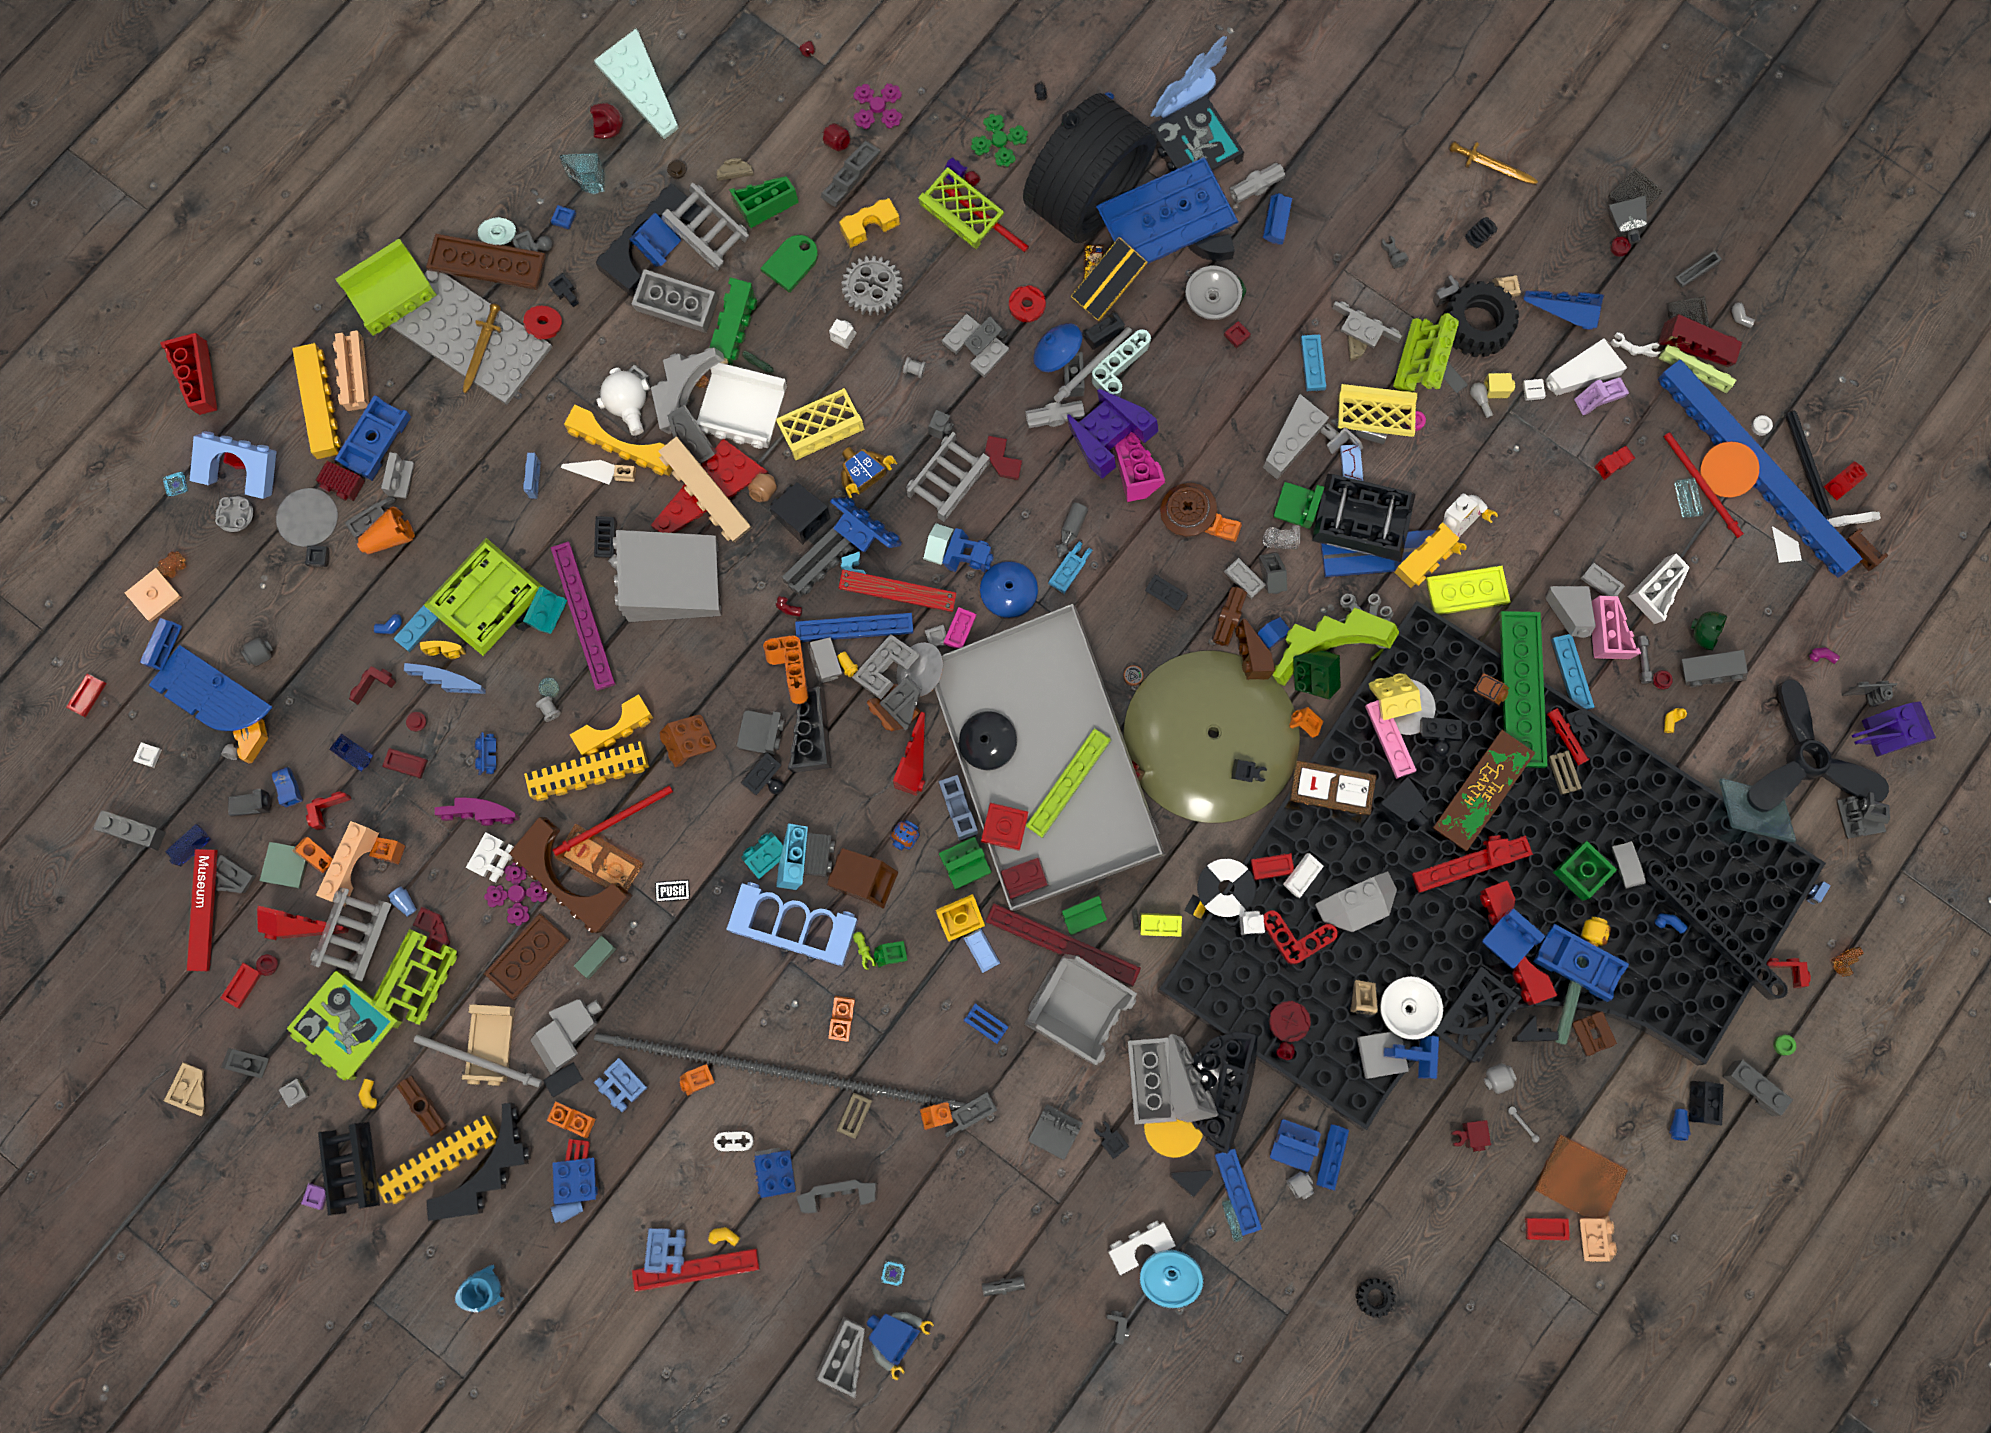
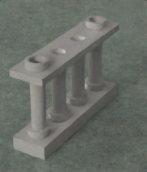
M692 183L689 189L692 194L675 212H670L667 209L662 214L661 219L718 271L723 266L722 256L739 238L745 243L749 236L747 234L748 231L741 224L738 225L719 208L706 195L705 190L701 186H696ZM699 199L706 207L689 225H684L680 221V217ZM711 212L714 213L720 220L703 238H698L694 234V230ZM726 225L734 233L717 251L714 250L713 252L708 247V243Z
M954 432L950 436L944 437L939 450L915 480L912 479L906 487L909 498L916 492L937 507L938 518L945 522L990 464V457L984 453L980 458H976L954 443L956 441V434ZM951 449L971 463L972 468L969 472H963L943 456ZM938 463L960 478L961 483L957 487L951 486L932 472ZM926 478L949 493L950 497L946 502L940 501L920 487Z
M340 887V890H337L334 894L333 902L335 903L317 949H314L311 953V965L320 967L321 962L337 966L349 970V973H351L349 977L362 981L391 904L378 901L377 904L373 905L347 896L349 889ZM347 904L371 912V915H373L371 922L365 924L341 916L340 912L343 905ZM336 923L363 931L365 934L363 942L357 943L332 935ZM328 943L355 950L358 954L356 961L351 963L326 955L325 951Z

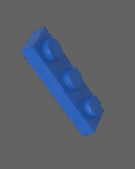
M1331 1124L1316 1185L1335 1191L1349 1133L1348 1129Z

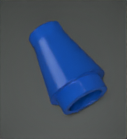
M1675 1109L1669 1131L1671 1138L1674 1140L1687 1141L1688 1136L1691 1135L1687 1110Z

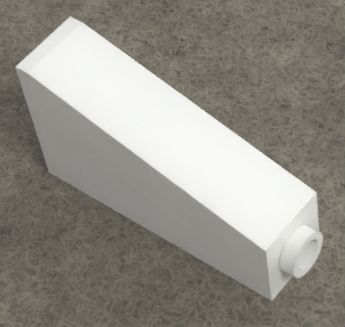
M1602 339L1552 372L1545 382L1548 389L1557 396L1590 386L1600 379L1603 382L1619 377L1627 367L1606 340Z

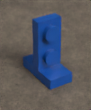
M1426 1036L1420 1038V1047H1410V1050L1405 1049V1045L1393 1044L1392 1048H1384V1057L1419 1061L1418 1078L1437 1079L1439 1037Z

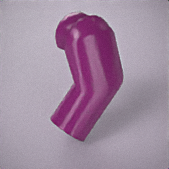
M1826 647L1814 648L1809 658L1814 662H1818L1820 658H1825L1835 664L1840 656Z

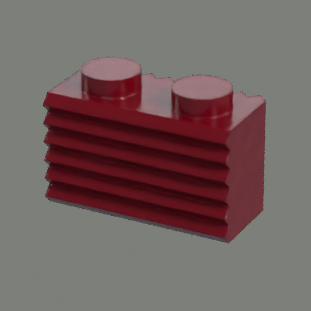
M329 461L325 462L315 480L320 485V489L327 493L333 491L337 497L345 501L347 499L354 501L365 483L361 476Z

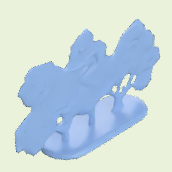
M1221 37L1206 55L1204 53L1197 55L1193 64L1185 72V76L1166 87L1163 95L1156 103V107L1152 110L1151 116L1155 115V118L1159 116L1164 118L1205 96L1214 87L1216 78L1210 68L1217 65L1226 53L1227 46L1221 47L1224 45L1227 37Z

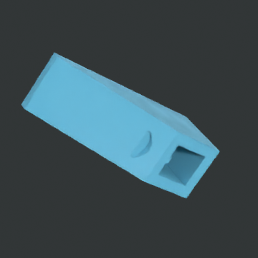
M788 824L778 868L777 887L796 890L803 884L807 826Z

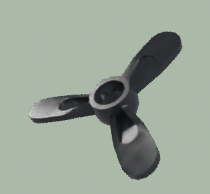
M1788 679L1782 682L1778 687V696L1795 745L1787 753L1786 765L1770 772L1749 789L1747 800L1751 807L1760 812L1771 811L1787 798L1802 780H1813L1820 776L1844 792L1861 800L1866 798L1869 792L1874 793L1875 802L1883 801L1889 793V785L1886 779L1880 774L1859 765L1831 758L1828 748L1822 742L1815 740L1811 712L1804 688L1795 680ZM1803 750L1813 756L1816 762V769L1806 763L1803 757Z

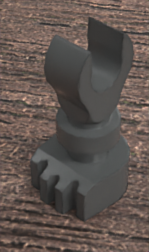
M1389 237L1391 244H1386L1383 239L1381 246L1389 253L1390 263L1393 268L1396 269L1406 265L1409 258L1405 252L1400 253L1399 249L1396 248L1394 237Z

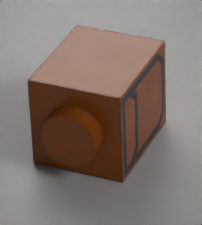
M1483 673L1474 691L1478 695L1500 705L1501 701L1503 702L1507 698L1509 687Z

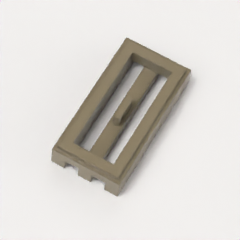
M1569 751L1548 757L1561 795L1582 789ZM1563 757H1564L1565 762H1566V765H1567V767H1568V770H1569V773H1570V776H1571L1573 785H1572V783H1571V780H1570V777H1569L1567 768H1566V766H1565ZM1555 759H1558L1562 774L1565 778L1568 789H1565Z
M853 1093L837 1131L856 1139L872 1100ZM857 1098L859 1099L857 1107L847 1129L844 1130V1124ZM864 1101L866 1106L854 1133H851L850 1131Z

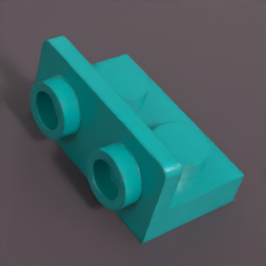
M539 587L523 622L540 632L551 634L564 610L567 599L555 595L544 587Z
M772 832L762 835L758 839L759 842L754 847H748L741 857L758 879L780 862L783 845Z

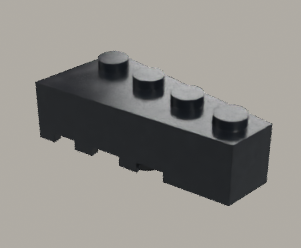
M820 687L807 688L808 699L804 703L797 705L796 725H794V739L788 770L792 773L832 768L824 691Z

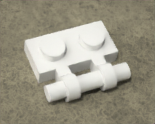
M485 832L466 868L483 877H486L488 871H491L492 874L489 880L496 883L499 876L502 877L505 872L503 869L508 860L511 861L512 859L509 853L514 846L508 844L504 851L501 848L505 842ZM497 855H500L501 858L498 864L496 865V867L493 866L492 864L495 861Z

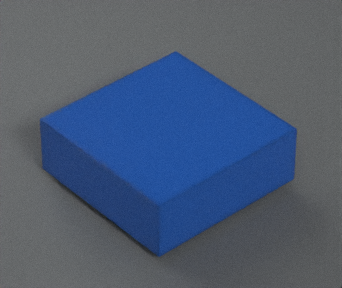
M557 205L551 223L569 230L576 212Z

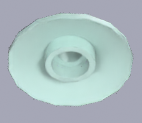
M504 218L486 220L478 229V236L481 241L494 245L506 244L516 234L514 224Z

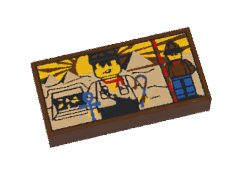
M1085 245L1083 281L1102 259L1103 245Z

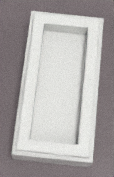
M1307 853L1283 885L1296 897L1300 898L1324 866L1311 854Z

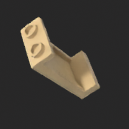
M470 1005L469 1013L472 1016L467 1053L509 1068L515 1008ZM467 1061L465 1075H462V1079L468 1080L467 1084L480 1085V1081H488V1085L500 1086L501 1082H507L508 1077Z

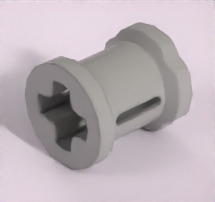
M907 357L903 373L906 374L908 372L918 375V378H922L926 362L923 361L921 363L911 360V357Z
M551 696L544 697L536 703V707L540 708L545 716V722L552 721L561 714L560 710H557L552 703L553 699Z

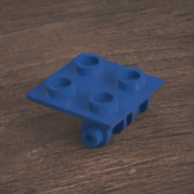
M790 1150L755 1156L753 1163H755L757 1171L755 1175L758 1176L756 1181H758V1194H760V1198L796 1192Z
M594 1158L553 1163L554 1205L596 1200L598 1187L595 1186Z

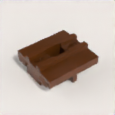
M1603 1011L1595 1012L1572 1023L1578 1037L1577 1041L1580 1042L1586 1056L1594 1055L1596 1052L1611 1048L1617 1044ZM1594 1028L1597 1031L1598 1038H1593L1590 1032L1591 1029Z

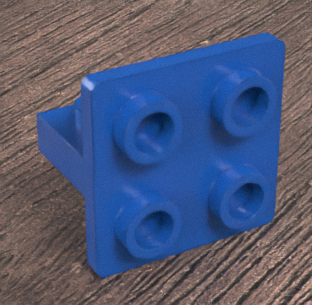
M1282 1119L1270 1159L1309 1172L1313 1158L1317 1157L1320 1149L1317 1148L1321 1133Z

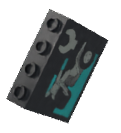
M1206 95L1149 125V128L1157 136V153L1161 159L1164 158L1169 172L1175 171L1203 157L1206 158L1212 171L1234 160L1236 165L1243 162V149Z

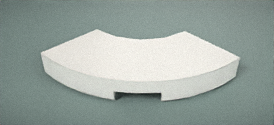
M1868 512L1827 520L1833 527H1839L1854 523L1861 524L1876 521L1881 518L1880 512Z

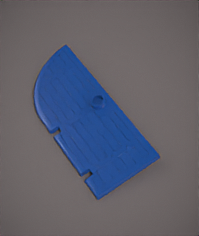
M181 645L176 648L165 663L162 671L160 670L149 684L151 688L160 694L167 689L168 691L164 695L167 699L191 715H194L198 710L199 712L195 718L205 725L220 731H236L249 727L261 720L273 708Z

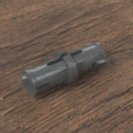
M1023 1276L1005 1280L1000 1278L999 1281L982 1283L984 1297L1002 1293L1007 1295V1292L1025 1290Z

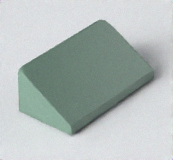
M600 936L574 967L583 976L590 979L616 948L603 936Z

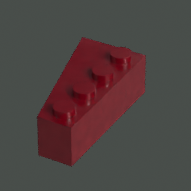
M1680 314L1664 323L1658 342L1660 345L1677 347L1681 352L1725 367L1736 364L1743 343L1733 336H1727Z

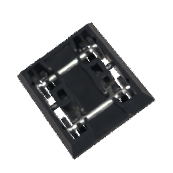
M1327 473L1312 541L1401 562L1416 494ZM1359 494V497L1356 498L1352 497L1351 495Z

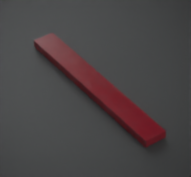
M993 904L986 919V923L1061 956L1065 954L1078 956L1113 979L1131 987L1134 986L1141 968L997 904Z

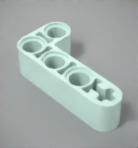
M1143 329L1136 331L1093 369L1091 381L1097 390L1101 389L1120 397L1122 383L1117 376L1148 350L1151 339L1149 332ZM1124 351H1130L1132 354L1126 355ZM1114 362L1117 363L1119 366L1112 367L1110 363ZM1101 374L1105 378L1098 379L1096 375ZM1114 387L1118 391L1111 392L1109 391V388Z

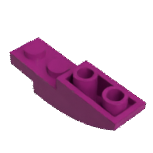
M454 798L455 806L435 807V816L441 818L442 821L454 820L453 817L473 819V816H475V820L481 823L482 826L494 825V822L513 824V821L519 820V816L508 808L477 798Z

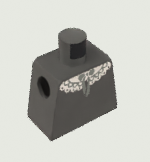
M1642 196L1609 205L1607 209L1617 235H1628L1629 244L1640 242L1639 232L1644 231L1647 227L1646 197Z

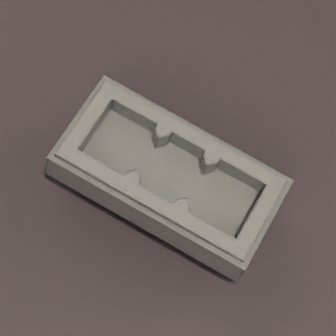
M1239 558L1224 571L1239 588L1247 592V596L1250 599L1265 587V584Z
M1595 563L1589 567L1581 578L1603 596H1618L1625 587V585Z

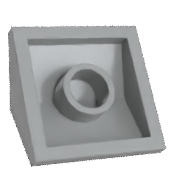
M557 1019L536 1032L530 1040L551 1075L578 1054Z

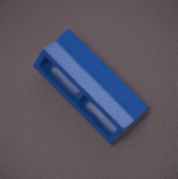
M1280 193L1271 196L1263 238L1271 243L1283 245L1292 198L1285 197Z
M160 618L140 663L162 671L182 626Z

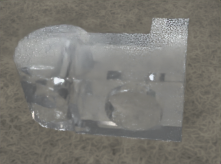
M1292 525L1290 530H1279L1275 527L1268 528L1262 539L1264 545L1269 548L1298 549L1300 545V525Z

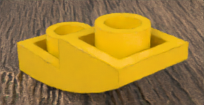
M420 642L421 650L429 656H435L442 652L446 658L456 659L460 655L466 654L465 649L461 645L452 642Z

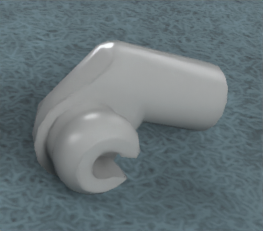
M1735 303L1732 307L1734 321L1751 328L1755 319L1746 316L1742 303Z

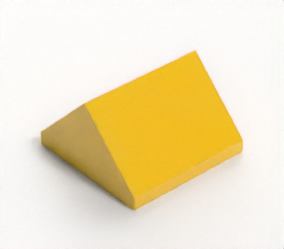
M973 894L936 910L937 917L948 942L985 926Z

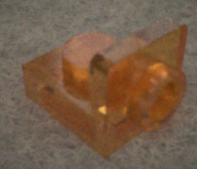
M1861 947L1851 948L1831 959L1834 963L1833 967L1839 975L1846 977L1853 974L1849 965L1858 962V957L1864 954Z

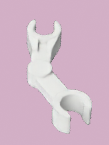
M1616 333L1614 336L1620 342H1617L1615 339H1612L1610 342L1614 347L1621 346L1626 349L1631 355L1643 354L1656 357L1660 353L1652 351V348L1659 347L1658 343L1636 346L1626 341L1621 333Z

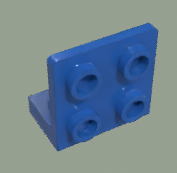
M656 213L652 214L629 238L655 267L662 266L666 262L664 258L681 241Z
M1513 908L1504 914L1485 936L1482 943L1508 966L1515 968L1532 947L1545 938V935Z

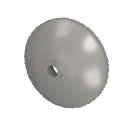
M1220 266L1203 267L1197 270L1188 280L1186 300L1190 308L1203 318L1217 320L1228 317L1238 308L1241 302V284L1235 274ZM1213 296L1215 300H1211L1209 297Z

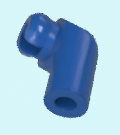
M1661 913L1655 920V924L1660 928H1664L1666 924H1669L1679 933H1683L1687 929V925L1675 915Z

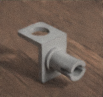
M1329 423L1325 425L1327 429L1325 427L1321 429V433L1330 440L1327 447L1331 454L1348 439L1359 449H1363L1361 441L1346 427L1340 433Z

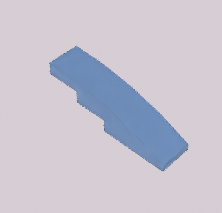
M404 663V671L408 675L423 676V680L427 684H442L441 688L446 692L486 693V690L481 685L464 676L431 666Z

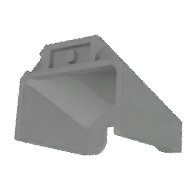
M1065 954L1057 967L1053 966L1049 970L1030 1003L1028 1009L1030 1014L1025 1021V1025L1087 1062L1097 1065L1103 1061L1106 1052H1104L1105 1047L1101 1044L1107 1041L1110 1035L1109 1030L1119 1020L1120 1015L1118 1014L1120 1011L1131 1009L1134 1006L1137 993L1080 957Z

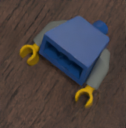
M894 1312L891 1316L884 1314L882 1319L872 1315L867 1322V1326L874 1330L869 1340L872 1342L871 1349L875 1360L887 1371H891L892 1377L895 1380L899 1379L894 1374L896 1370L904 1373L903 1367L898 1364L919 1334L920 1330L917 1328L920 1327L923 1333L930 1334L924 1330V1326L926 1324L934 1326L930 1321L922 1322L921 1318L909 1312Z

